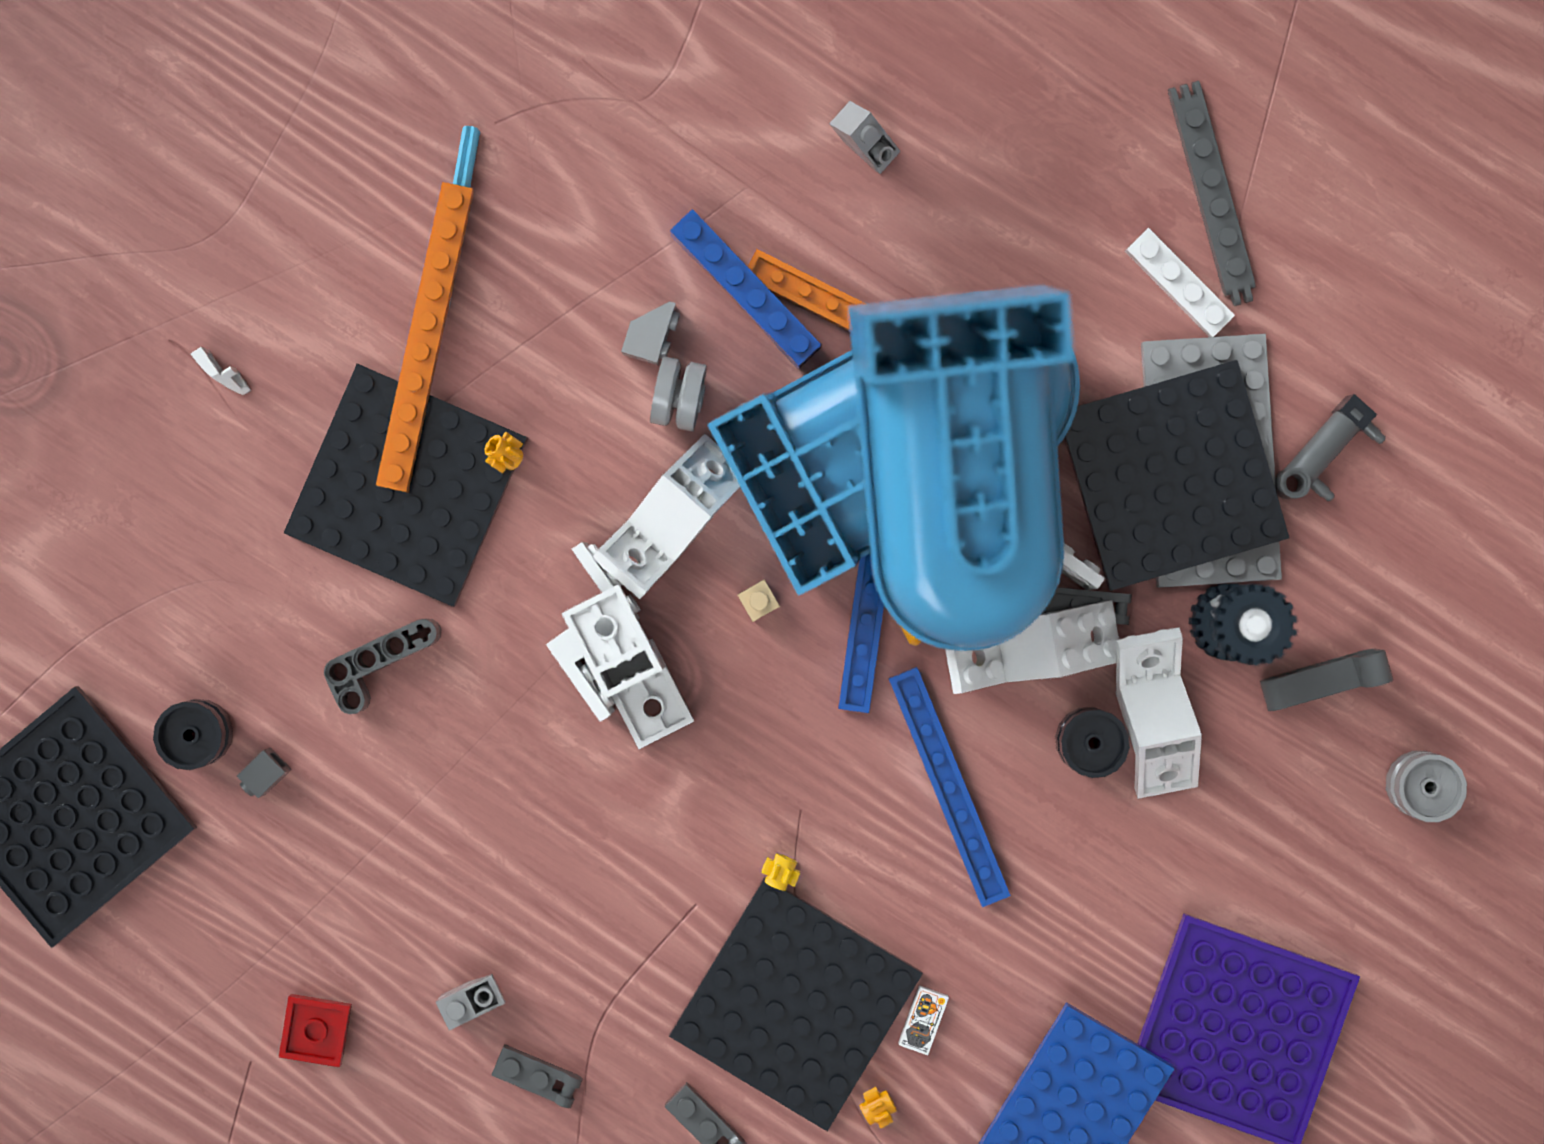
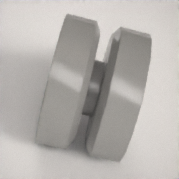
M663 356L653 396L650 423L667 426L671 421L675 408L677 409V428L694 431L705 394L706 385H704L707 367L705 364L690 362L686 367L684 378L681 380V364L679 359Z
M1411 751L1401 755L1391 764L1386 775V792L1390 802L1400 812L1424 822H1441L1451 818L1461 809L1467 794V782L1462 769L1453 760L1428 751Z

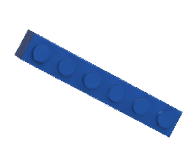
M693 209L670 230L671 237L725 289L797 369L802 367L821 348V343Z

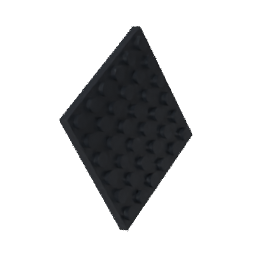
M1238 360L1077 406L1072 425L1064 439L1109 591L1290 538Z
M356 364L284 530V534L455 607L514 470L506 468L501 473L486 463L485 460L489 456L485 454V446L494 435L503 437V434L507 432L523 443L521 448H519L523 451L528 437L430 395L408 493L376 486L398 381L360 364Z
M79 686L72 688L0 749V888L51 948L59 944L197 828Z
M764 877L670 1032L669 1037L823 1130L828 1131L923 973L921 970L790 891H782L764 882L766 877Z

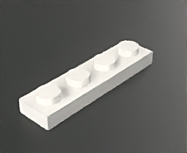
M1149 228L1125 250L1143 271L1209 337H1214L1235 316Z

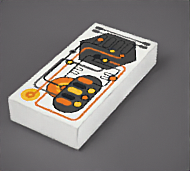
M919 985L898 1042L900 1046L925 1055L929 1054L949 999L948 995Z

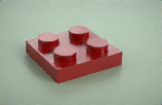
M295 994L288 996L279 1058L340 1067L343 1062L352 1004Z

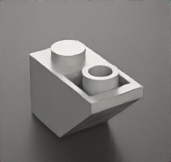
M851 101L829 123L842 141L879 174L901 152L872 113Z
M669 301L631 321L622 347V354L658 366L660 359L663 356H668L671 342L666 340L669 330L675 331L680 313L675 312L676 304Z
M493 974L464 983L442 994L435 1003L448 1030H451L505 1004L506 1001Z

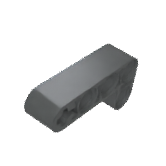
M433 619L416 620L329 661L324 668V676L340 710L351 715L364 711L369 706L371 697L362 677L434 645L441 637L440 625ZM422 626L424 628H431L432 632L428 634L429 640L423 637L413 641L410 637L421 632ZM394 637L400 638L404 643V649L400 654H396L391 650L390 643ZM366 650H370L375 654L376 661L372 667H368L363 663L362 656ZM338 663H342L347 668L348 673L344 680H340L335 675L334 670ZM351 691L358 693L361 702L357 708L350 706L347 701L348 694Z
M1374 648L1261 680L1260 684L1268 711H1276L1358 687L1369 688L1384 685L1394 681L1386 651Z

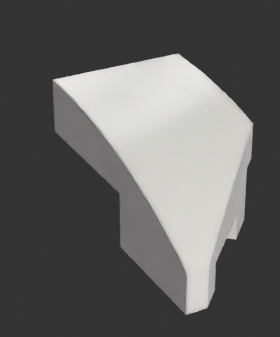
M200 347L191 353L201 368L225 387L241 395L251 391L236 368L230 366L223 371L208 349Z

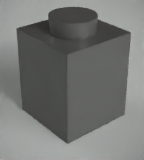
M270 747L263 750L237 777L242 781L240 783L241 788L252 797L255 795L257 798L265 796L292 769Z

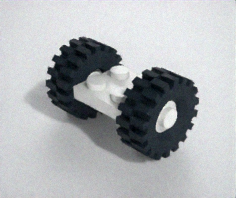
M1218 584L1216 587L1206 589L1207 592L1205 594H1200L1196 598L1198 600L1197 604L1191 607L1190 611L1193 612L1192 618H1189V624H1192L1193 629L1190 630L1191 636L1196 638L1197 642L1195 644L1205 651L1204 653L1217 659L1237 661L1238 663L1252 666L1267 665L1273 663L1275 658H1282L1285 655L1283 651L1291 649L1294 644L1290 642L1291 637L1297 636L1298 630L1293 629L1294 623H1298L1297 615H1292L1291 610L1294 609L1292 603L1286 602V596L1282 592H1276L1275 588L1258 584Z

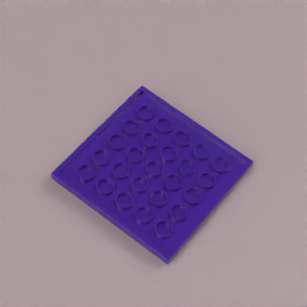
M1183 913L1137 1043L1171 1063L1175 1068L1155 1101L1277 1144H1301L1360 976Z

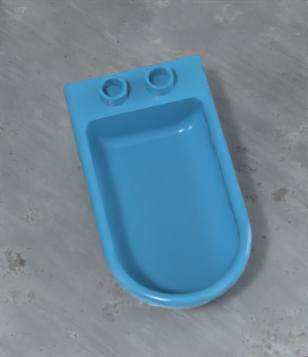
M1045 285L848 306L871 565L878 594L896 622L908 633L927 644L956 651L980 650L1002 644L1022 633L1043 613L1055 594L1063 569L1064 539L1052 364L1074 362L1069 292Z
M852 350L772 393H764L707 424L798 596L855 567L862 557L870 554ZM1074 351V362L1052 364L1057 447L1072 425L1079 402L1080 376Z

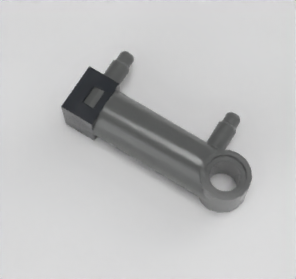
M1355 394L1345 396L1331 412L1333 415L1287 467L1276 474L1277 495L1282 499H1297L1305 496L1311 488L1320 497L1330 502L1335 495L1318 477L1359 431H1363L1378 444L1385 441L1386 437L1381 433V430L1371 422L1377 416V413ZM1290 475L1295 477L1298 482L1297 489L1294 492H1291L1286 486V480Z

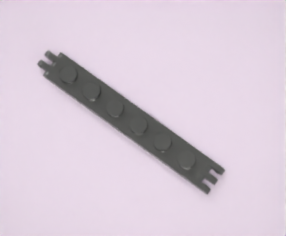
M1195 81L1191 84L1194 95L1190 94L1188 85L1184 84L1180 85L1182 98L1178 97L1175 87L1168 89V96L1224 296L1230 295L1233 306L1241 305L1239 292H1242L1245 303L1253 301L1251 289L1255 288L1256 284L1201 84L1199 81Z

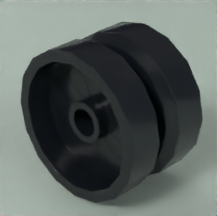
M193 699L171 705L160 714L154 726L153 741L157 753L165 763L176 769L194 770L215 763L226 754L232 743L233 727L230 717L221 706L210 700ZM193 731L195 732V738L191 734Z
M1095 707L1078 708L1068 713L1059 723L1055 735L1056 750L1062 762L1078 774L1090 778L1106 777L1116 772L1126 761L1130 749L1129 734L1123 722L1112 713ZM1092 737H1096L1093 740L1096 745L1091 748L1088 742Z

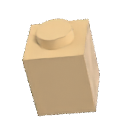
M765 580L738 594L753 622L780 607Z

